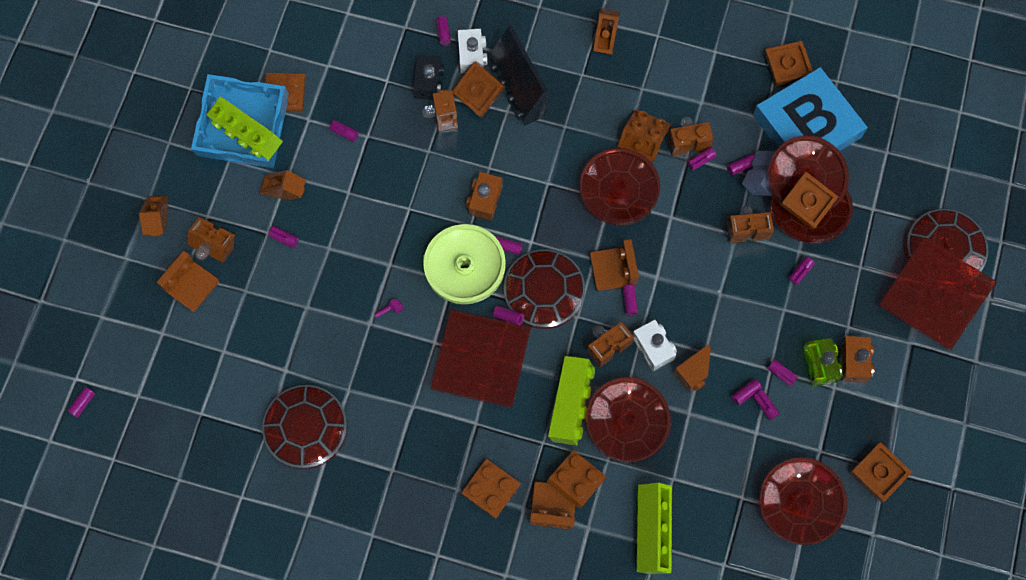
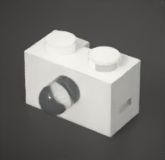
M481 29L458 30L461 74H466L475 61L479 62L483 67L487 65V53H483L482 49L486 48L485 36H481Z
M656 320L633 331L634 341L639 350L642 351L652 371L675 359L677 350L671 341L668 342L665 337L666 331L661 324L658 325Z

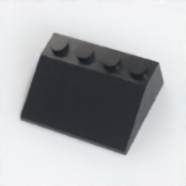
M509 26L490 53L491 62H489L491 71L493 73L496 72L499 78L497 79L506 86L507 100L510 105L513 104L516 108L515 114L518 120H522L526 126L546 116L547 89L513 27Z

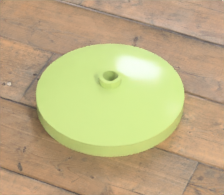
M455 225L438 233L429 243L424 255V272L428 284L441 298L456 304H473L488 298L501 284L505 274V254L499 241L489 231L475 225Z

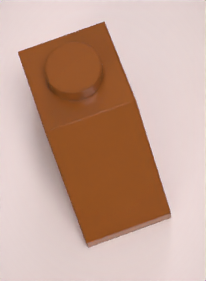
M601 8L593 51L612 55L620 11Z
M288 170L264 175L259 194L285 200L298 199L304 193L306 179Z
M168 196L147 197L139 212L143 235L156 237L164 234L167 227Z
M709 344L679 365L673 373L688 392H691L693 389L698 391L706 384L704 381L708 377L711 353Z

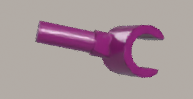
M393 299L388 306L374 314L376 318L391 310L397 314L403 310L404 306L399 300Z

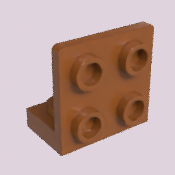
M635 110L624 127L618 147L654 162L671 124L663 119L648 115L644 111Z
M631 239L623 240L621 248L590 253L597 291L622 288L625 285H637L639 275Z
M185 251L178 256L157 281V284L163 291L192 312L198 309L219 283L215 276L195 263Z
M535 482L530 525L573 530L575 505L549 483Z

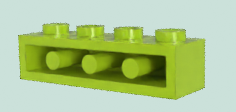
M221 96L206 114L212 119L211 124L219 130L224 128V134L231 139L238 138L237 143L245 149L248 146L252 148L250 152L259 159L263 156L269 161L283 142L270 130Z
M568 356L564 358L548 435L555 443L577 446L578 440L582 438L583 427L581 425L582 420L586 418V400L591 395L590 379H593L595 375V367L589 359Z
M662 483L638 485L637 572L645 574H670L672 562V486Z

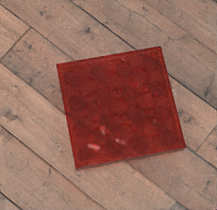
M924 237L879 306L951 351L997 282Z
M451 310L431 390L513 408L531 328Z

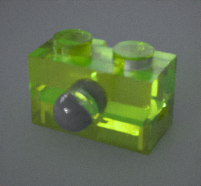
M832 338L807 342L803 349L809 366L808 371L812 387L837 383L843 375L841 364H838L836 357L838 356V349L836 344H833Z

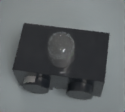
M417 56L413 88L415 99L433 100V93L443 90V82H440V77L444 76L445 64H442L441 57Z

